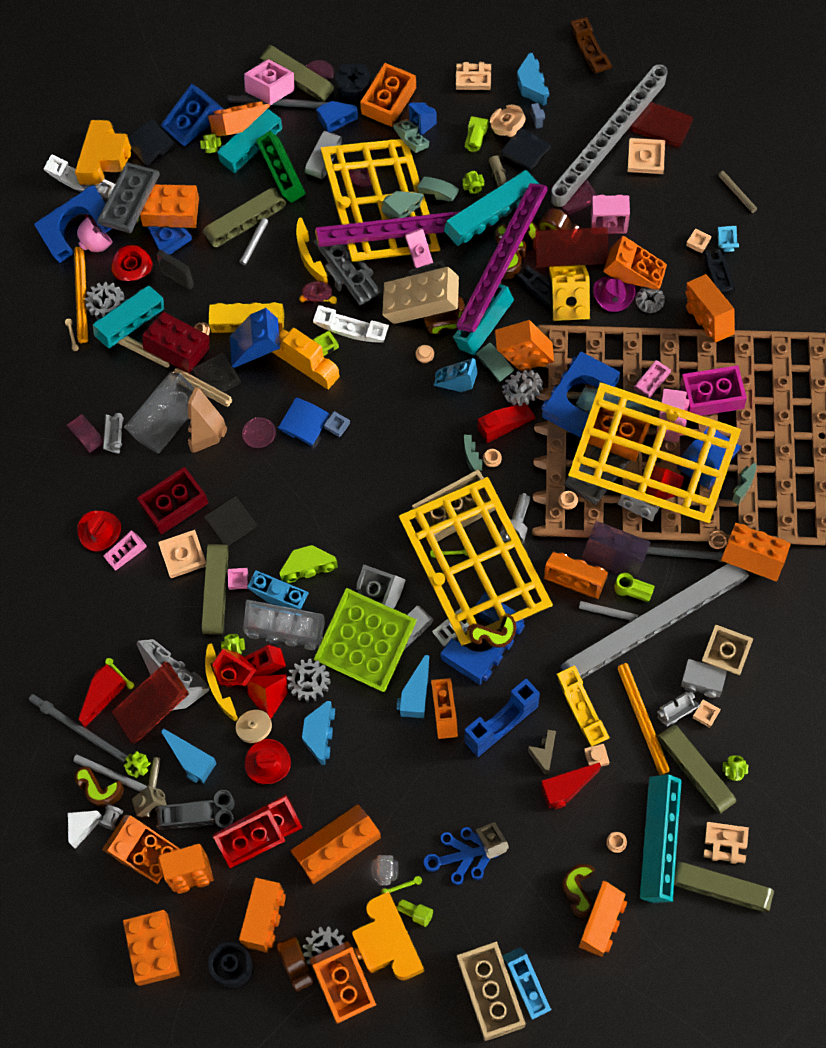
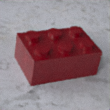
M165 312L142 335L144 350L187 373H190L209 351V335Z
M185 467L137 497L140 507L161 535L209 504L206 494Z

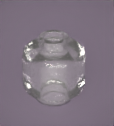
M377 855V858L372 860V879L378 881V885H391V881L397 880L398 861L393 859V855Z

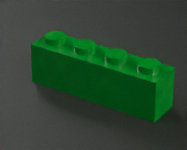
M271 130L256 139L282 195L290 203L304 196L306 193L280 139Z

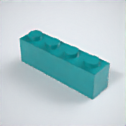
M266 109L243 132L234 134L228 143L220 147L217 152L219 162L233 173H236L260 150L256 139L270 130L275 135L282 130L281 118L269 109Z
M499 284L475 333L458 330L453 338L461 351L475 355L514 301L508 286Z
M149 285L139 290L136 295L125 300L123 304L116 309H112L106 316L98 319L93 324L94 336L109 349L164 310L163 297Z

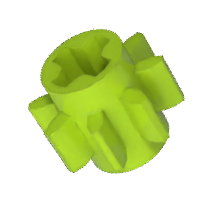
M216 133L203 135V140H200L201 149H205L206 153L218 152V147L222 146L221 138H216Z
M475 171L468 172L465 178L462 179L464 191L469 190L471 194L480 192L484 186L483 175H478Z
M229 634L224 637V641H221V649H228L242 655L241 650H245L244 638L239 639L238 634Z
M136 751L133 755L129 754L125 758L127 762L123 767H125L128 775L137 778L140 775L144 776L148 772L147 767L150 763L146 755Z
M733 755L728 757L727 762H723L722 771L725 772V776L728 779L739 781L744 777V774H748V765L741 756Z

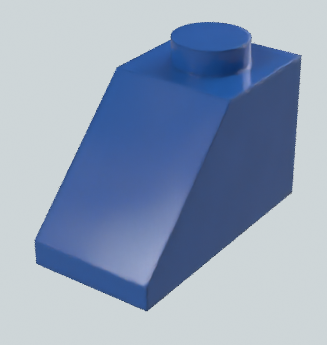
M331 101L317 108L318 120L329 133L358 119L357 107L354 105Z
M410 103L409 121L418 126V133L422 136L437 124V113L425 103Z

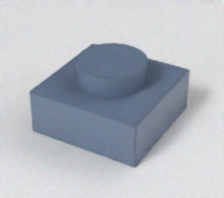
M538 103L531 104V117L536 129L543 127V120L545 119L544 110L540 109Z
M334 411L324 424V429L341 437L350 425V420Z

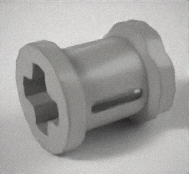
M106 805V812L98 824L114 831L118 817L122 815L123 811L115 806Z

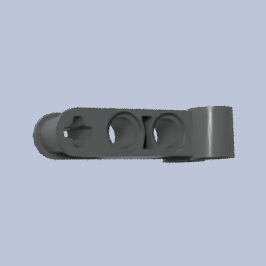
M219 790L214 795V800L155 807L157 812L156 829L170 830L217 824L219 829L222 830L236 822L233 814L230 812L235 804L234 799L229 791ZM224 797H228V798H229V801H228L227 804H225V805H220V804H219V802H220V800H221L222 798H224ZM224 817L230 818V822L227 825L221 824V820Z

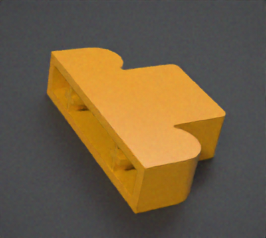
M91 120L75 170L80 185L100 184L104 180L103 172H122L128 158L131 156V146L127 135L115 134L109 121Z
M292 328L289 332L284 329L279 331L280 349L273 351V353L329 390L340 377L339 369L331 360L323 357L322 346L295 328Z
M384 893L370 900L366 909L368 917L373 922L354 930L352 933L357 944V948L354 950L358 959L364 960L370 973L393 963L394 975L399 980H408L423 973L424 968L390 893Z

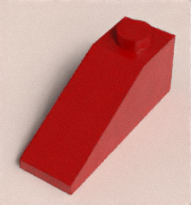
M523 403L521 406L518 404L495 410L478 419V431L485 442L489 443L534 420L535 415L526 403Z
M266 645L244 657L256 668L252 677L266 676L286 666L281 648Z
M107 664L95 672L78 719L84 727L127 685L124 679Z
M600 762L543 780L541 788L549 809L565 807L566 803L600 771Z

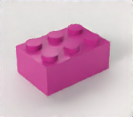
M738 365L682 374L680 387L681 391L687 392L686 399H689L688 412L703 416L744 409L747 397Z

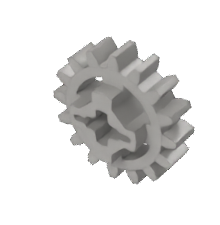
M104 282V286L97 283V288L92 286V292L86 293L88 298H85L86 308L91 316L95 315L96 319L106 316L112 309H116L125 301L123 291L120 290L119 286L115 288L114 283H111L110 286H108L107 282Z
M524 370L523 373L517 371V375H510L511 379L505 380L507 385H503L504 391L502 392L507 402H511L512 405L518 403L519 406L523 402L529 404V400L535 401L534 397L540 396L539 391L543 390V382L538 373L534 374L533 370L529 373L527 370Z
M302 659L300 666L295 663V670H289L291 676L287 677V681L290 682L288 688L292 690L293 696L298 694L299 701L303 697L306 699V702H309L310 698L317 701L316 696L324 697L322 691L328 692L326 685L330 684V679H328L330 676L329 671H325V665L319 667L320 663L318 660L313 664L311 659L308 660V663H305ZM299 675L300 680L297 682L296 685V678ZM322 677V682L319 686L317 682Z
M319 927V933L317 934L312 931L313 937H306V941L309 944L303 945V949L308 951L303 954L304 958H312V953L318 955L323 953L321 949H325V946H328L329 950L336 947L332 944V938L339 945L343 944L344 935L338 937L339 931L336 929L332 933L330 927H327L326 931ZM323 937L322 941H320L318 944L315 943L319 938ZM308 960L306 963L309 966L311 965L310 960Z

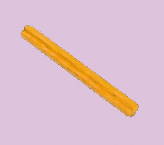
M75 247L77 340L82 344L88 342L87 308L85 302V256L82 247Z
M627 663L618 666V672L658 773L660 775L667 774L670 771L630 668Z

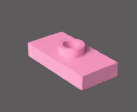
M420 228L405 234L415 268L418 269L433 263L423 229Z
M655 360L636 383L634 390L650 399L669 376L671 369Z

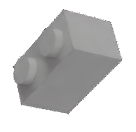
M688 659L681 687L688 692L695 693L697 691L704 693L709 698L720 697L727 671Z

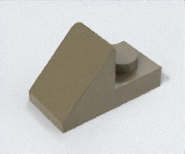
M548 730L547 736L543 735L542 748L528 747V753L545 775H549L556 731Z
M495 822L476 829L489 859L505 853L509 848L506 839Z

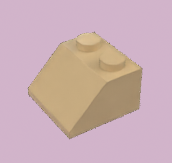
M715 624L702 662L740 676L754 638Z

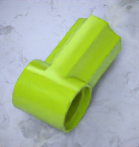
M471 116L465 142V148L469 151L476 152L480 150L483 136L486 135L488 130V119Z
M621 573L616 579L614 590L620 596L628 595L649 603L655 586L634 579L628 573ZM620 582H626L628 587L621 586Z

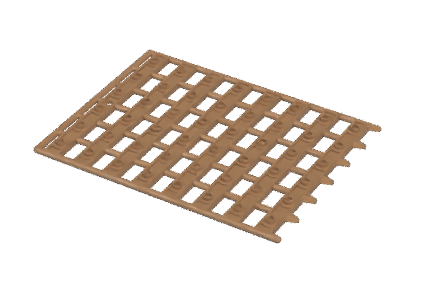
M537 326L543 334L549 336V340L553 343L554 362L544 366L548 368V388L539 391L540 396H535L543 401L551 398L552 389L555 385L560 384L563 372L567 371V366H570V362L573 359L567 358L568 333H586V354L610 367H623V390L640 396L643 395L635 391L634 386L642 377V368H650L655 362L642 360V335H660L659 362L671 369V373L660 385V394H653L650 398L661 402L664 389L679 391V369H697V372L738 365L747 400L744 409L735 410L736 428L741 429L737 444L741 446V449L736 454V464H729L727 472H737L738 486L741 478L740 472L746 466L750 467L753 463L757 465L756 438L774 439L775 466L757 465L751 487L739 505L734 503L733 499H719L718 496L711 522L706 523L699 520V534L681 533V514L662 507L661 532H642V516L622 507V531H603L604 503H618L621 497L604 495L595 506L576 494L578 502H584V530L565 529V509L559 505L558 500L560 494L565 491L566 467H571L574 461L566 459V433L570 432L547 420L534 426L535 432L547 436V455L537 457L533 461L534 466L546 470V490L533 494L535 502L546 505L545 525L533 528L532 534L534 536L708 542L711 541L712 536L710 534L715 530H720L719 507H737L738 524H744L756 531H759L758 508H776L777 536L772 537L781 538L788 543L796 545H826V333L735 330V334L729 336L734 338V363H718L716 359V343L711 337L706 335L704 329ZM605 334H623V360L605 359ZM679 336L697 337V362L679 361ZM753 338L771 339V364H754ZM791 339L808 340L809 365H791ZM754 371H772L773 397H755ZM792 372H809L810 398H793ZM585 384V392H567L566 396L568 399H585V412L590 414L598 388ZM605 393L603 400H619L620 397ZM627 400L626 408L642 413L641 404ZM755 404L773 405L774 431H756ZM793 405L811 406L812 432H794ZM718 413L703 415V417L718 421ZM698 424V429L693 430L703 433L708 427ZM649 428L647 435H656L657 428ZM719 431L720 433H722V434L725 435L726 437H730V436H731V434H728V433ZM824 434L825 438L821 439L818 435ZM680 437L678 442L663 440L660 451L680 457ZM794 439L812 440L813 467L795 466ZM587 444L585 456L591 450L593 445ZM642 452L639 453L636 462L630 461L624 469L625 471L642 476V469H645L647 462H642ZM660 459V462H655L654 466L666 468L680 475V470L677 469L678 464ZM757 473H775L776 501L758 500ZM795 474H813L814 502L796 501ZM622 478V486L638 490L640 483ZM714 483L709 490L699 484V495L709 498ZM674 496L666 501L682 505L684 498ZM691 502L690 506H699V512H705V505ZM797 509L815 510L816 537H798ZM730 535L725 536L727 542L729 541ZM716 536L713 541L724 542V538Z

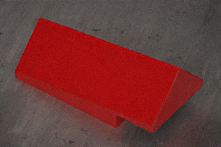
M284 795L213 834V838L229 868H232L285 842L284 837L302 829V825L287 795Z

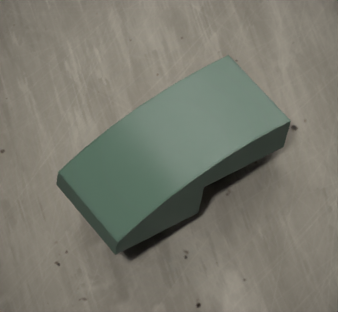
M408 119L394 124L393 128L415 153L429 147V141L418 134V126Z
M424 177L417 187L419 193L435 194L436 200L452 202L459 192L456 186L431 177Z
M488 343L476 353L479 360L491 371L498 382L514 371L508 361L491 343Z
M464 435V451L471 473L476 470L482 471V459H479V452H475V442H472V435Z
M755 463L750 467L746 466L739 474L741 478L739 485L733 491L734 497L732 500L737 505L742 502L751 487L757 467Z

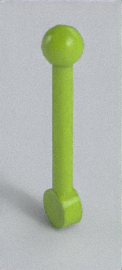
M465 549L459 551H442L443 555L464 554L465 556H468ZM431 550L430 556L432 558H436L433 551Z
M107 658L105 660V665H109L116 673H118L124 679V681L127 684V688L132 689L134 687V683L132 681H129L117 669V667L113 664V660L111 658Z
M416 876L414 880L409 881L407 883L392 887L390 889L383 888L381 890V895L387 892H394L396 890L408 887L413 884L420 885L422 883V878L420 876Z

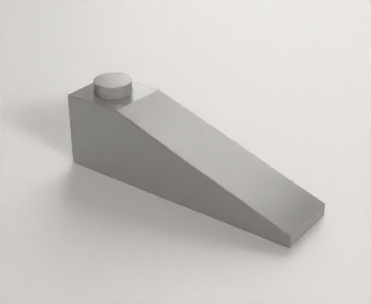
M363 565L356 590H358L359 594L394 609L406 580Z
M154 639L137 642L139 651L157 691L170 710L187 708L210 690V687L195 671L189 672L184 668L186 664L171 658V653Z

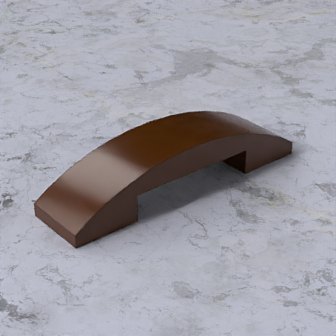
M587 17L571 21L576 42L589 67L595 73L611 69L612 65L606 53H602Z

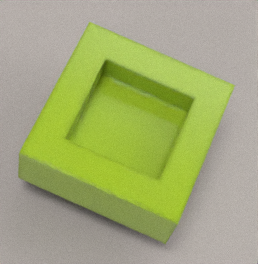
M330 331L313 339L322 346L323 356L339 348V344Z

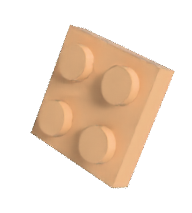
M630 138L628 172L663 174L665 140Z
M195 530L158 542L170 578L206 566V560Z

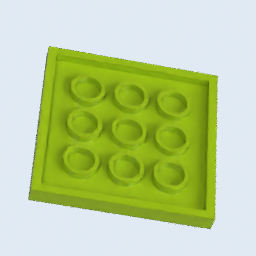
M346 588L314 660H318L330 668L385 692L417 619Z

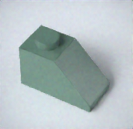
M396 191L384 198L381 211L389 219L405 218L421 206L424 195L422 193Z

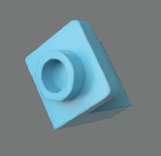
M736 226L717 227L718 248L723 249V252H734V248L739 247Z

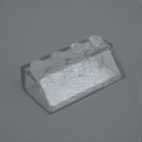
M170 372L124 428L136 440L159 454L188 419V401L194 387L181 373Z
M246 600L243 629L245 635L249 638L258 639L260 637L272 643L280 641L285 642L288 646L295 647L301 645L308 650L319 649L326 631L323 614Z

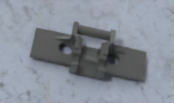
M317 239L313 241L329 264L325 265L324 270L328 277L332 275L335 279V287L338 291L342 289L341 286L344 284L359 305L381 294V291L371 279V276L374 274L372 269H369L363 260L355 261L360 268L358 271L349 261L351 257L346 244L319 247ZM339 250L342 252V255L335 257L333 252Z

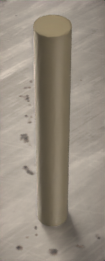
M721 171L718 174L721 180L750 212L754 213L757 207L724 171Z
M153 757L148 783L149 786L156 788L161 758ZM152 810L143 817L150 818Z

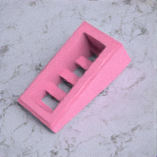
M131 530L103 557L114 570H117L143 551L147 545L137 533ZM134 540L137 545L134 546L131 541ZM126 545H128L131 549L129 552L125 548ZM122 550L125 556L122 557L118 551ZM115 554L119 561L116 562L112 555Z

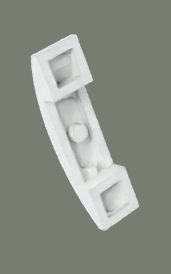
M54 155L50 156L44 167V171L52 177L81 193L84 189L92 186L80 185L75 174L76 169L68 166L67 161ZM104 179L100 184L94 186L104 200H108L115 184Z
M319 305L313 323L328 331L367 342H384L389 327L387 324L372 320L370 323L342 316L336 314V310Z

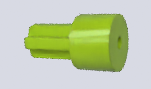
M401 900L397 906L399 912L412 917L413 922L424 927L429 924L433 915V909L422 904L416 906Z

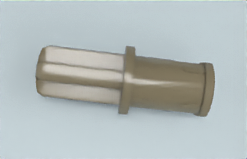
M492 156L488 161L492 169V177L495 178L499 188L507 182L505 169L502 168L499 156Z

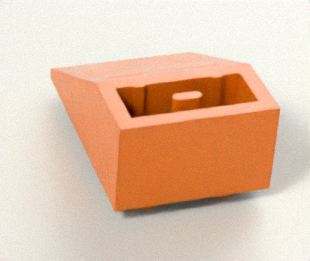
M261 101L216 110L214 115L208 116L211 132L216 133V136L243 132L270 105L263 104Z
M622 236L611 247L603 272L614 279H620L624 283L659 290L667 264L625 236Z
M124 815L102 850L158 884L163 877L159 855L176 851L180 848L131 815Z

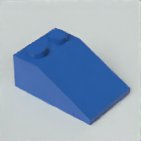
M191 84L161 126L178 142L186 146L210 127L208 116L214 115V111L223 108L204 91Z
M267 308L250 314L230 336L231 363L233 368L280 349L278 318Z
M716 430L714 437L729 441L728 437ZM696 439L681 458L697 463L704 441ZM711 444L704 465L719 470L726 449ZM736 444L731 460L741 449L740 445ZM681 465L677 466L678 470L692 478L693 469ZM701 473L698 483L709 490L716 477Z

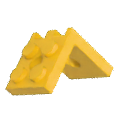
M586 266L549 267V275L552 282L553 321L590 319L589 274ZM567 298H576L575 304L567 305Z

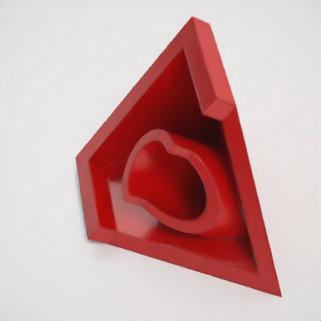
M654 466L650 479L681 489L684 476L666 468ZM649 486L646 488L647 494L663 500L675 496Z
M224 648L212 663L218 685L246 686L256 671V668L240 653Z
M286 674L254 676L247 683L248 696L259 710L268 714L270 719L288 694Z

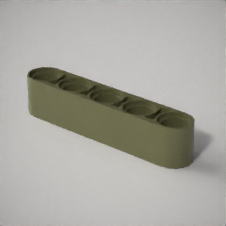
M269 45L259 57L261 63L269 59L294 73V85L321 102H325L335 89L329 81L272 45Z
M270 188L207 225L203 230V234L213 247H218L258 224L262 218L266 219L280 211L285 206L286 201L276 188Z
M208 544L202 616L203 634L223 635L228 545Z
M672 724L657 735L664 749L718 814H721L736 803V798L675 724Z
M675 863V886L758 911H770L774 890L687 863Z

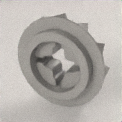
M641 288L636 294V304L644 312L654 313L664 306L665 297L660 290ZM647 296L654 297L653 301H647Z

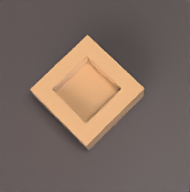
M695 229L686 246L703 253L711 240V236Z
M702 700L700 707L693 715V719L710 728L721 709Z
M604 744L584 749L588 766L599 762L601 767L609 765L610 762Z

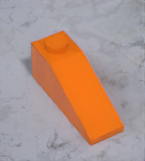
M451 678L431 680L438 739L458 737Z

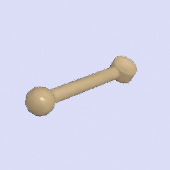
M68 318L65 320V324L69 329L72 350L78 351L79 346L75 342L71 326L73 322Z

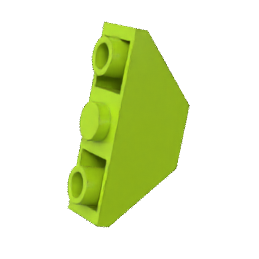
M313 545L293 550L280 571L281 581L293 583L302 577L310 578L320 572H331L338 568L335 556Z

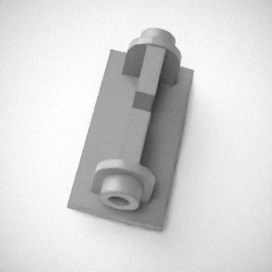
M115 413L114 416L106 414L103 449L117 454L120 453V447L122 446L121 429L124 418L121 413Z
M621 494L618 505L650 521H653L655 514L660 508L659 506Z
M686 691L675 698L676 706L673 701H670L659 707L657 711L659 716L657 718L668 726L676 723L677 720L685 715L691 714L700 707V704L693 700L695 696L691 691Z

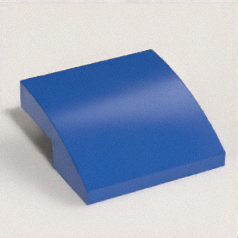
M296 397L278 429L290 437H297L312 446L330 414Z

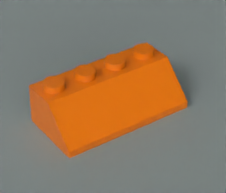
M357 804L290 851L312 884H315L379 840L381 835L370 817Z

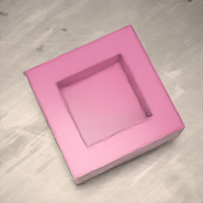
M228 569L229 590L248 589V569Z

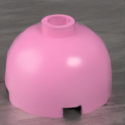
M87 217L78 227L77 236L80 240L78 244L85 251L89 249L96 253L102 252L113 243L107 233L104 234L90 217Z

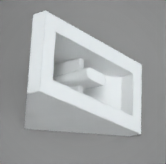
M98 811L68 813V842L76 849L98 825L99 821L103 819L102 815Z

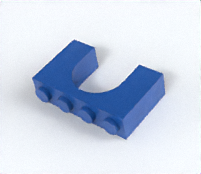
M94 185L84 189L82 193L69 199L68 202L57 207L53 212L42 217L34 224L50 252L59 263L74 254L65 237L66 225L73 217L80 214H88L93 217L104 234L112 229L99 225L97 222L106 202Z
M580 352L577 357H573L570 362V369L563 372L560 384L554 386L551 398L549 400L546 399L541 407L543 410L542 418L580 438L582 437L589 414L573 406L566 396L567 392L578 384H589L599 388L601 382L615 387L620 376V372L583 352Z
M484 592L476 605L490 600L486 592ZM501 603L505 613L510 615L516 613V611ZM494 606L475 614L489 624L500 620ZM524 619L516 622L515 635H519L525 627ZM451 638L441 652V660L480 685L483 680L487 681L492 674V667L494 665L497 666L503 658L502 653L505 649L509 650L514 640L512 639L511 643L505 647H492L483 652H476L461 646L459 642Z
M527 679L523 680L511 690L510 700L494 717L486 722L479 717L464 729L465 744L477 757L482 755L538 708L540 693Z

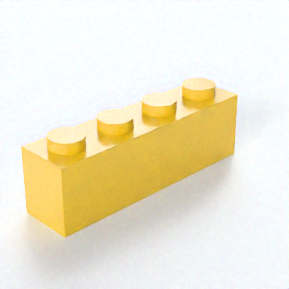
M272 302L270 304L217 303L210 305L211 333L234 332L250 314L267 308L278 318L280 331L284 329L283 304Z

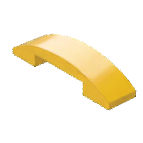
M299 218L296 234L301 259L309 273L324 286L328 285L327 275L321 261L313 263L305 244L309 241L308 231L303 219Z
M211 643L207 647L205 657L207 680L216 702L223 712L235 722L238 721L232 700L230 697L222 698L213 672L212 663L217 656Z
M575 665L557 673L569 707L590 746H595L609 739L602 721L599 720L582 685L583 681Z

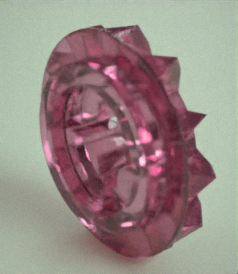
M367 168L351 169L349 171L350 179L356 185L363 187L372 185ZM361 170H363V172H367L366 176H364V174H360Z
M322 281L310 282L303 288V296L307 298L308 302L314 301L316 303L320 301L322 303L323 300H329V296L332 295L330 285Z

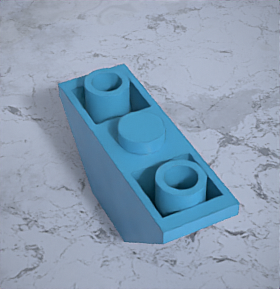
M529 53L517 71V84L522 96L541 105H547V97H549L548 87H544V76L542 73H539L538 60L534 59L533 53Z
M471 358L438 369L433 385L458 392L473 389L478 373L475 359Z
M257 570L247 586L249 590L266 602L284 610H301L309 594L305 590Z
M326 701L304 719L303 743L321 765H325V760L330 757V747H327L328 739H332L333 727H330V722L335 718V708H332L331 701Z

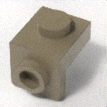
M149 785L132 798L136 815L139 817L145 816L156 806L167 805L163 791Z

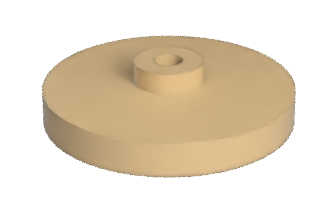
M250 710L244 713L236 723V732L239 738L246 743L262 741L268 736L272 728L270 717L262 710Z

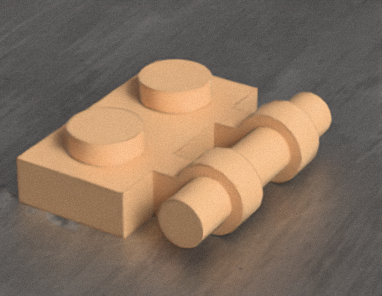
M469 62L457 64L456 90H491V64H484V62H479V64H469Z
M707 822L705 844L713 845L712 850L704 849L703 858H710L711 861L716 862L718 860L730 861L731 864H737V862L745 863L746 855L738 854V849L746 850L749 828ZM720 846L731 847V853L719 852Z

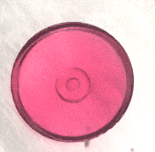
M315 60L306 66L329 82L334 76L332 65L324 60Z
M266 418L251 419L245 424L242 431L244 441L254 448L268 446L276 435L275 426Z

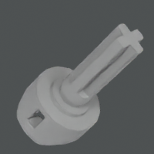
M526 493L519 495L512 519H510L522 544L527 534V527L523 524V520L531 498ZM502 524L499 534L503 541H510Z

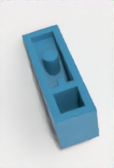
M429 655L424 656L404 687L401 698L397 699V710H400L401 717L425 718Z
M163 729L162 734L188 774L186 777L195 783L200 781L204 784L217 764L215 759Z
M519 947L503 955L502 958L531 1019L550 1011V1006L525 951Z

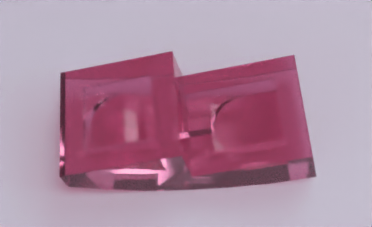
M82 414L67 424L69 430L89 452L103 444V438Z

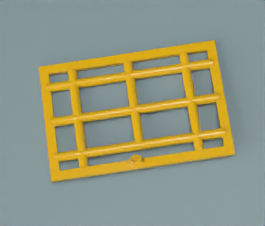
M402 139L320 148L341 225L349 224L346 208L350 205L355 223L363 222L358 205L377 203L382 220L389 219L381 210L384 198L392 194L382 195L374 167L393 165L401 192H409L400 165L407 164L414 188L413 192L419 193L417 187L420 184L413 157L410 148ZM395 147L402 148L404 157H398ZM389 149L391 158L372 160L369 150ZM363 152L365 161L345 162L343 153ZM330 154H336L339 164H332ZM367 168L375 196L356 198L348 170ZM335 171H341L348 197L341 196ZM423 197L419 207L421 214L430 215L425 197ZM413 211V212H412L410 215H408V216H409V217H413V216H416V215H415V212ZM436 233L428 234L430 244H428L429 251H440ZM395 238L388 239L391 249L371 251L369 242L366 241L361 242L364 252L357 253L355 243L347 244L352 262L411 255L409 247L398 248Z
M600 382L568 476L710 523L741 429ZM608 393L620 397L618 404L603 400L604 394ZM629 400L667 413L666 418L671 422L680 417L709 427L707 434L626 408V402ZM600 407L615 412L608 433L593 428ZM622 414L659 426L652 448L615 435ZM667 429L704 441L697 463L660 451ZM716 430L731 434L729 441L714 437ZM590 435L605 440L598 461L584 457ZM612 443L649 455L643 476L605 464ZM711 444L726 449L719 470L704 465ZM657 458L694 470L687 491L650 479ZM580 464L595 468L593 476L578 471ZM604 471L640 483L638 490L601 479L602 472ZM701 473L716 477L709 498L694 494ZM647 486L684 498L682 506L646 494ZM691 502L705 505V512L702 513L690 509Z
M488 477L399 515V519L461 646L471 641L465 635L459 623L460 621L466 619L469 626L473 623L477 624L473 615L494 606L500 620L485 627L497 631L500 629L505 613L501 603L520 594L528 608L511 615L515 622L553 606ZM482 488H485L490 498V501L485 503L478 492ZM471 494L476 507L457 515L451 502ZM444 506L449 519L429 527L423 514ZM493 507L510 538V541L506 543L503 542L488 512ZM477 514H481L497 547L479 555H476L461 524V521ZM413 518H417L422 528L417 533H415L410 522ZM453 525L470 559L449 567L433 534ZM427 538L444 574H435L419 541L420 539ZM515 548L531 579L530 582L524 584L508 552L509 549ZM501 553L517 588L497 596L480 562ZM474 566L490 600L469 608L453 574ZM445 577L462 610L461 613L456 615L442 588ZM534 588L541 599V602L534 604L528 592Z

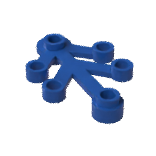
M464 827L461 830V838L465 841L471 840L480 847L471 848L455 839L451 833L445 832L441 835V843L445 846L450 845L461 852L441 857L429 854L424 859L425 869L435 872L442 865L463 860L457 871L451 876V881L454 885H461L464 880L463 876L474 857L483 855L477 867H474L471 871V876L474 880L482 879L483 871L490 859L487 857L478 835L469 827ZM469 831L471 835L464 837L463 832ZM445 836H449L451 840L449 842H445L443 838ZM430 861H435L436 866L430 867L428 863ZM475 870H479L481 872V875L479 877L474 876L473 873ZM459 875L461 880L459 882L454 881V876Z

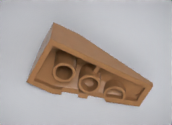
M195 387L188 401V419H191L188 432L192 433V437L188 439V445L193 453L219 443L221 437H224L227 431L223 417L200 388Z

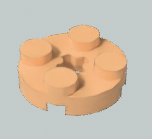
M507 105L506 109L501 110L499 108L492 114L490 123L494 133L512 137L523 126L526 118L519 106Z

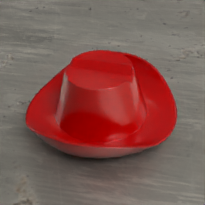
M127 245L120 248L114 255L111 264L114 277L122 281L138 280L149 274L152 269L151 257L144 249L136 245Z
M91 511L80 519L77 528L78 537L87 549L102 551L117 541L121 532V523L112 513Z
M263 739L260 742L254 743L245 758L247 775L253 781L261 784L278 782L287 775L291 766V759L287 749L280 742L273 739Z

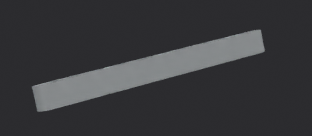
M655 65L556 182L551 193V203L554 206L562 207L569 201L662 89L667 76L665 66Z
M728 563L570 658L560 668L563 671L575 665L581 679L740 584L749 574L746 570Z

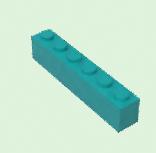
M525 170L447 220L444 232L457 246L463 242L467 243L472 236L481 234L489 225L493 226L503 216L507 217L512 210L516 209L530 183H539Z
M669 774L649 777L640 899L652 903L673 902L681 779Z

